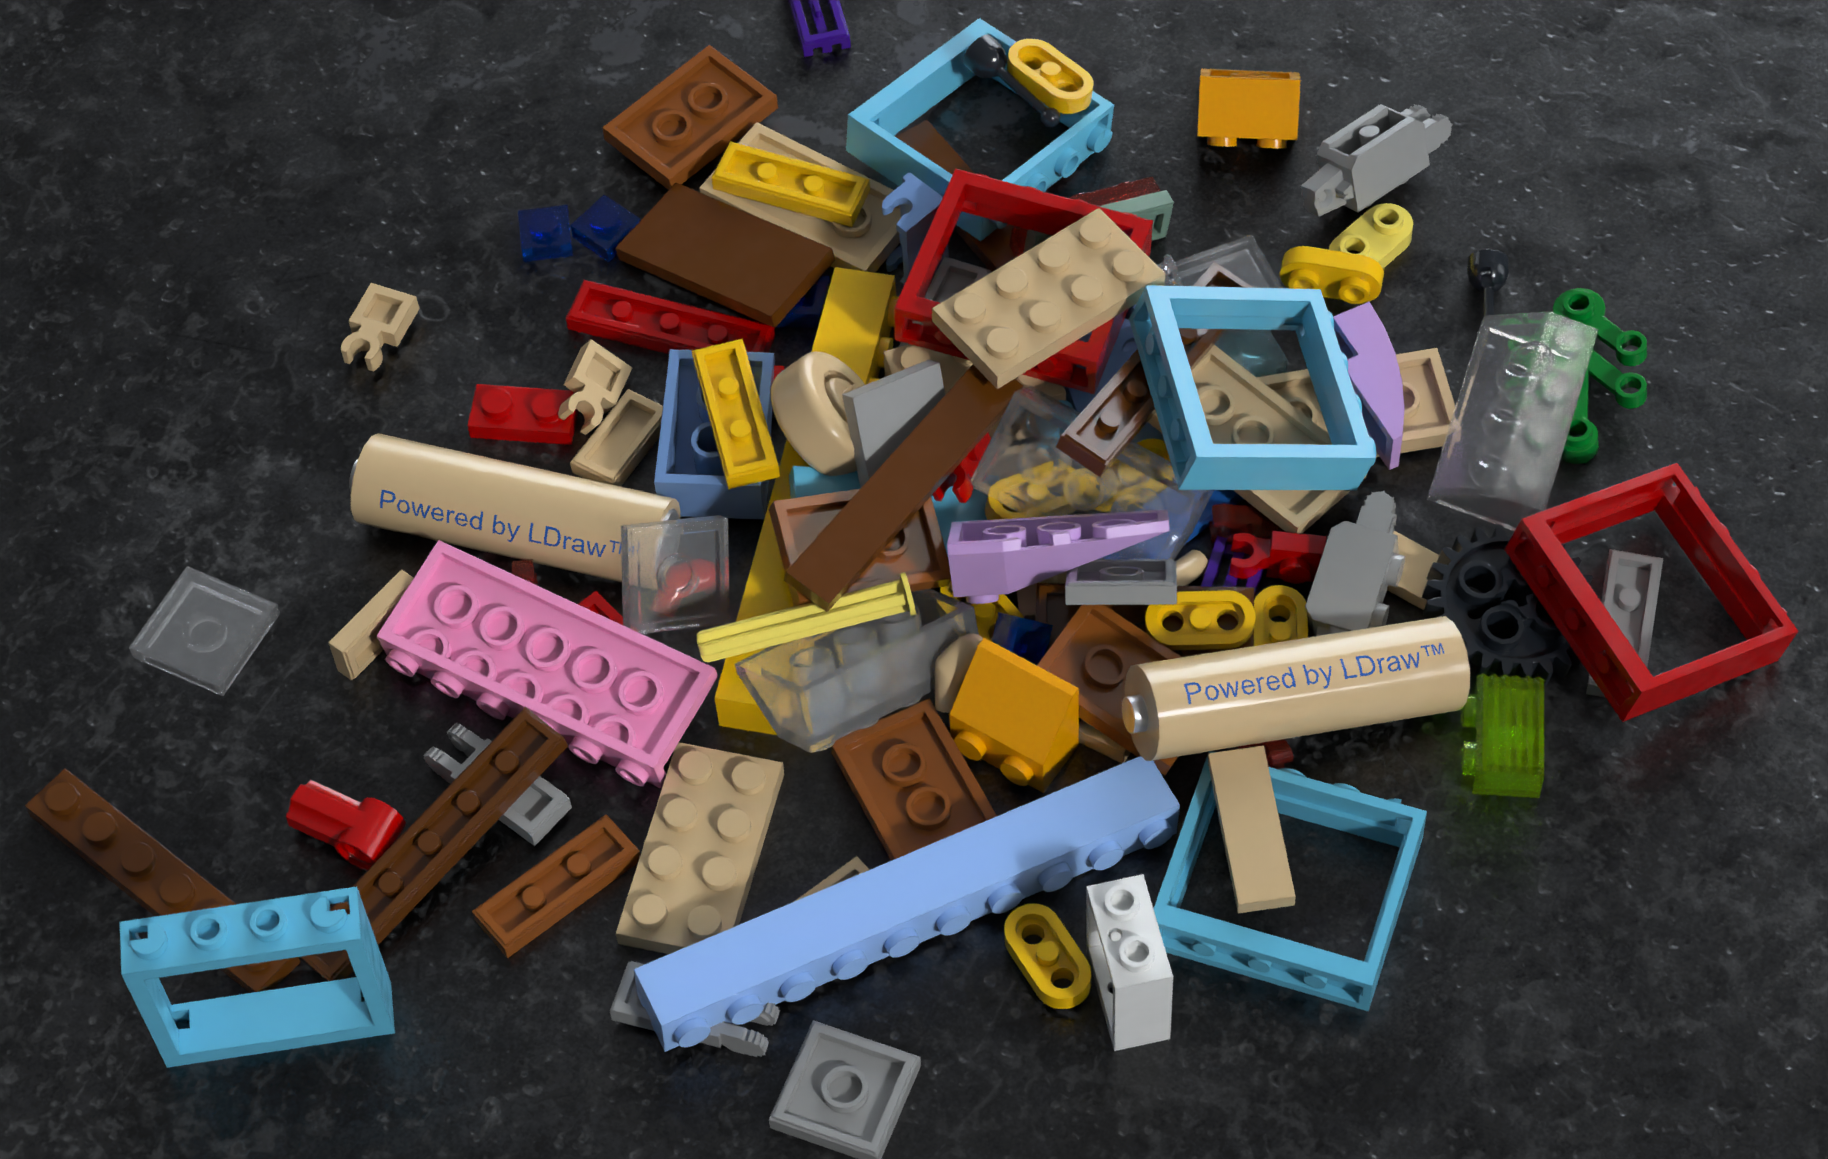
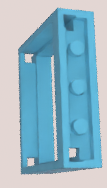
M977 19L848 114L846 151L898 186L902 184V178L910 172L943 197L952 174L894 135L975 76L963 64V57L969 46L976 39L983 35H991L1006 51L1007 60L1009 49L1016 41L982 19ZM999 76L992 77L1005 87L1015 92ZM1092 91L1091 103L1085 110L1073 114L1060 113V122L1069 127V129L1002 181L1020 186H1030L1046 192L1049 187L1062 177L1067 178L1072 175L1081 162L1094 152H1101L1110 142L1113 135L1111 125L1114 104ZM961 212L956 223L957 226L979 241H982L997 228L1002 229L1007 225L1003 222Z
M1145 286L1129 321L1179 490L1358 489L1367 472L1375 463L1376 445L1373 438L1369 437L1362 416L1361 399L1354 392L1348 374V360L1346 355L1340 350L1334 331V318L1332 313L1327 310L1321 289ZM1178 328L1295 330L1332 445L1213 444Z
M1207 755L1153 908L1166 953L1369 1012L1423 839L1427 811L1401 804V799L1386 800L1361 793L1358 789L1348 784L1336 783L1332 785L1310 779L1294 769H1274L1268 767L1278 813L1400 847L1365 959L1360 961L1180 909L1216 806Z
M357 887L120 922L121 975L167 1068L395 1033L391 981ZM348 902L350 906V914H347L345 909L330 911V904ZM148 931V938L140 939L138 933ZM341 950L347 951L356 975L354 978L171 1005L159 979L167 976ZM184 1021L190 1022V1028L178 1029L175 1024Z

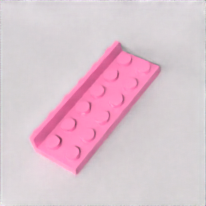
M438 540L376 636L387 655L386 662L400 673L411 677L415 672L430 678L431 683L444 694L453 698H458L460 694L468 696L477 701L476 704L480 709L500 720H504L506 716L515 718L527 707L563 736L571 752L579 758L592 764H597L600 759L616 767V772L632 784L644 786L648 782L661 789L666 777L663 767L718 678L715 668L440 540Z

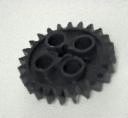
M1502 524L1496 525L1490 538L1480 527L1475 528L1470 541L1464 536L1458 535L1452 549L1443 547L1437 563H1432L1426 578L1428 581L1422 593V598L1427 600L1422 613L1423 617L1430 619L1446 616L1454 622L1464 641L1469 664L1473 663L1477 666L1476 680L1481 681L1490 671L1496 673L1498 687L1503 688L1508 677L1515 676L1520 688L1526 689L1532 675L1543 686L1548 684L1553 672L1564 678L1572 663L1579 665L1581 661L1526 580L1517 574L1520 573L1504 550L1511 536H1507ZM1579 557L1572 558L1578 568L1582 560ZM1584 574V578L1591 585L1593 576ZM1468 587L1476 588L1483 594L1473 592ZM1540 618L1548 619V620L1551 621L1554 625L1547 624V623H1545L1544 621H1542ZM1491 632L1499 633L1506 639L1497 638Z

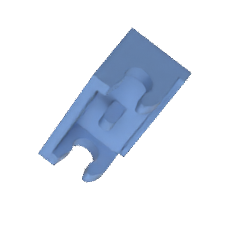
M910 172L902 178V184L886 196L882 203L883 215L892 213L894 208L900 205L901 219L896 224V230L900 233L901 245L888 256L886 270L891 272L897 269V266L903 262L904 277L900 281L902 289L943 198ZM947 244V246H946V248H945V251H944V253H943V255H942V258H941V260H940V262H939V265H938V267H937V269H936V272H937V270H938V268H939V266H940V264H941V262H942L944 256H945V257H949L948 244Z

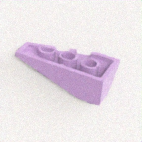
M1168 509L951 522L947 552L954 597H966V602L971 604L996 602L1001 594H1010L1168 532Z

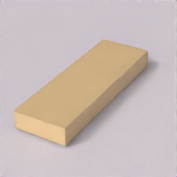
M1264 746L1208 753V767L1238 913L1294 906L1296 896Z

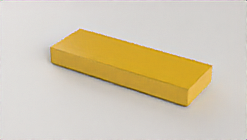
M731 141L711 178L714 190L853 227L870 192V179Z
M743 339L692 350L694 367L728 489L780 477L779 465Z

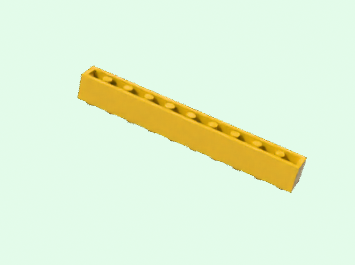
M835 267L811 352H824L838 358L849 366L865 385L879 380L880 369L884 368V351L893 349V338H890L889 335L891 328L895 327L894 307L899 298L896 296L895 275ZM786 440L779 465L780 477L776 478L736 622L794 607L788 583L784 581L785 571L769 508L773 501L791 498L789 474L792 467L811 466L800 457L788 440ZM805 637L726 658L715 694L719 726L783 736L788 716L796 717L799 710L801 685L797 684L800 670L808 671L810 668L814 647L813 639Z

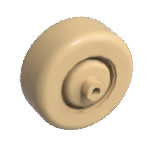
M815 351L805 354L775 377L771 387L773 411L782 432L791 446L812 468L828 476L852 473L857 471L842 394L862 387L865 383L849 366L828 353Z

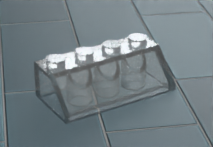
M1550 311L1484 316L1427 500L1496 525L1502 524L1504 528L1513 531L1516 530L1522 518L1546 510L1599 329Z
M1033 386L1015 391L971 478L973 488L1028 518L1168 509V532L1104 556L1101 559H1173L1174 561L1192 534L1214 490H1179L1171 462L1133 441L1128 444L1103 475L1099 477L1056 448L1060 436L1078 417L1080 412Z
M933 589L912 591L916 615L910 616L909 611L774 645L735 663L736 671L779 738L810 753L823 751L832 747L836 740L857 729L869 728L875 725L879 718L900 707L912 706L918 703L922 696L934 691L935 662L937 657L958 638L970 633L979 635L974 607Z

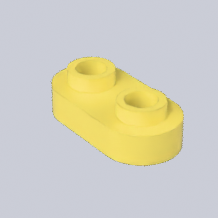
M1391 203L1375 205L1331 242L1329 250L1346 253L1355 250L1360 252L1358 255L1370 257L1377 261L1382 268H1385L1409 246L1412 239L1413 219L1409 212L1399 205Z

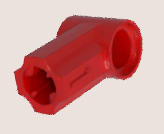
M312 780L305 785L300 784L290 799L289 811L286 815L290 827L334 846L336 851L346 861L365 871H368L395 843L406 827V821L401 814L383 801L367 797L361 803Z

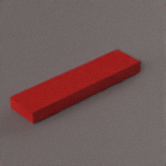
M587 280L583 281L566 317L569 330L666 354L670 353V349L696 350L743 339L746 352L769 353L775 339L774 327L767 324Z

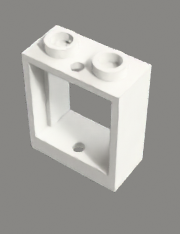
M1144 875L1086 886V951L1114 1051L1170 1039L1173 974ZM1111 987H1113V993H1110Z

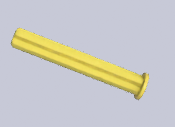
M904 572L900 573L899 580L843 594L828 612L814 602L702 630L697 633L696 640L702 660L709 663L909 611L910 616L916 615L910 585Z

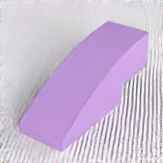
M1367 302L1334 316V331L1340 350L1346 355L1348 360V374L1354 392L1361 399L1362 416L1369 437L1373 438L1377 453L1387 468L1391 470L1399 466L1405 410L1403 384L1396 353L1386 329L1371 303Z

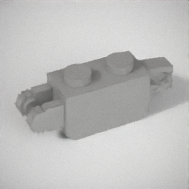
M1382 104L1378 105L1322 142L1317 153L1319 171L1301 185L1305 211L1320 217L1341 206L1348 207L1356 212L1369 207L1376 200L1430 165L1428 154L1439 148L1441 143L1444 144L1446 140L1448 141L1453 124H1451L1448 117L1441 114L1432 115L1430 119L1431 115L1426 110L1427 108L1414 104L1413 107L1410 106V109H1405L1402 112L1395 111Z
M1385 490L1382 492H1371V495H1367L1356 524L1343 521L1330 530L1305 606L1308 613V625L1314 636L1386 625L1389 605L1383 604L1388 585L1398 586L1405 564V556L1399 554L1398 536L1393 534L1394 525H1396L1397 515L1395 514L1396 503H1394V497H1390L1389 494L1385 493Z

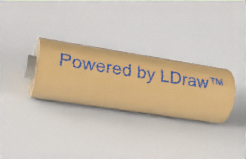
M379 433L371 436L366 442L350 474L351 512L354 520L359 524L435 541L440 540L448 544L656 590L665 569L673 563L678 544L681 511L679 502L675 498Z
M1443 616L1132 665L1126 674L1125 697L1122 700V716L1125 727L1131 734L1139 755L1146 761H1153L1461 710L1467 702L1470 690V667L1461 633L1453 621Z

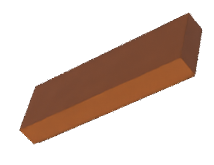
M605 814L472 911L474 920L503 954L509 958L639 862L640 851Z

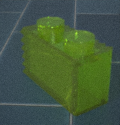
M1484 673L1480 674L1476 679L1474 694H1468L1467 702L1463 706L1462 726L1473 727L1472 742H1463L1462 775H1472V794L1540 798L1544 779V679L1541 677L1532 679L1529 676L1520 678L1517 675L1510 678L1507 675L1498 677L1495 674L1487 676Z

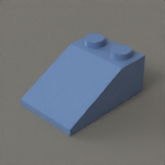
M670 349L654 479L656 494L675 498L680 505L681 517L764 520L769 480L728 489L694 367L692 350ZM746 352L771 437V387L774 381V353Z

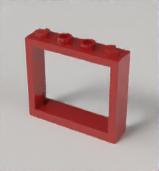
M955 168L894 307L895 340L969 360L932 322V308L940 304V302L924 298L961 212L1053 236L1100 208L1148 257L1151 253L1153 220L1141 218L1132 213H1122L1092 205L1083 200L1069 199L1050 194L1034 187L1020 186L993 179L984 174H974ZM1128 309L1093 330L1088 342L1077 340L1022 375L1095 395ZM914 321L922 322L923 325L916 324V323H913V322H914ZM1076 365L1086 367V370L1076 367Z
M1678 463L1522 518L1504 549L1622 722L1777 662L1799 632L1787 616L1788 612L1779 605L1761 580L1757 569L1748 562L1731 538L1726 526L1717 519L1700 495L1697 486L1694 487ZM1655 510L1747 641L1653 677L1562 544Z

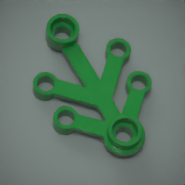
M1575 288L1562 293L1556 299L1553 306L1554 318L1535 333L1522 332L1515 335L1510 341L1511 361L1518 367L1530 368L1539 363L1543 351L1565 335H1568V347L1533 375L1520 374L1513 377L1509 382L1508 392L1509 401L1513 407L1520 410H1529L1540 402V398L1545 392L1567 376L1566 419L1556 429L1555 440L1557 454L1562 460L1571 464H1582L1590 461L1595 457L1599 448L1598 430L1588 420L1589 375L1613 393L1616 402L1624 408L1633 409L1640 407L1647 398V383L1643 376L1633 372L1623 374L1589 347V335L1592 334L1615 351L1616 359L1621 364L1637 366L1643 363L1647 357L1646 337L1634 330L1624 332L1605 317V303L1598 293L1585 288ZM1632 345L1638 347L1639 349L1635 351H1626L1623 348ZM1524 347L1534 349L1528 353H1522L1518 351L1519 349ZM1630 387L1639 390L1632 394L1623 392L1624 389ZM1529 389L1532 391L1530 394L1520 395L1517 393L1519 390ZM1582 434L1580 437H1572L1570 435Z

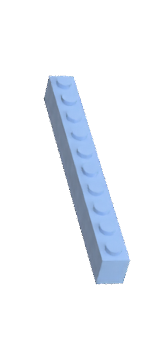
M1139 756L635 968L637 996L642 1006L645 1007L651 1019V1025L665 1052L678 1046H694L708 1037L711 1031L710 1027L723 1021L736 1025L748 1023L762 1013L763 1005L768 1002L775 1003L776 1005L785 1000L787 1002L799 1001L810 995L816 987L834 979L846 980L853 978L874 962L888 956L894 958L904 956L912 952L919 943L937 935L948 936L958 933L966 928L972 920L991 912L996 914L1007 912L1016 907L1026 897L1043 890L1045 892L1056 891L1067 885L1073 877L1089 870H1105L1119 862L1124 855L1143 847L1146 849L1159 847L1177 833L1180 804L1154 761H1146Z

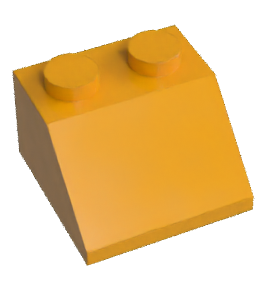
M1201 69L1197 136L1207 137V145L1237 146V138L1257 139V147L1286 148L1287 140H1297L1300 74L1298 72Z
M984 637L975 651L949 714L951 737L959 751L967 758L976 761L982 759L1000 769L1003 775L1011 782L1019 786L1029 785L1044 793L1079 745V688Z

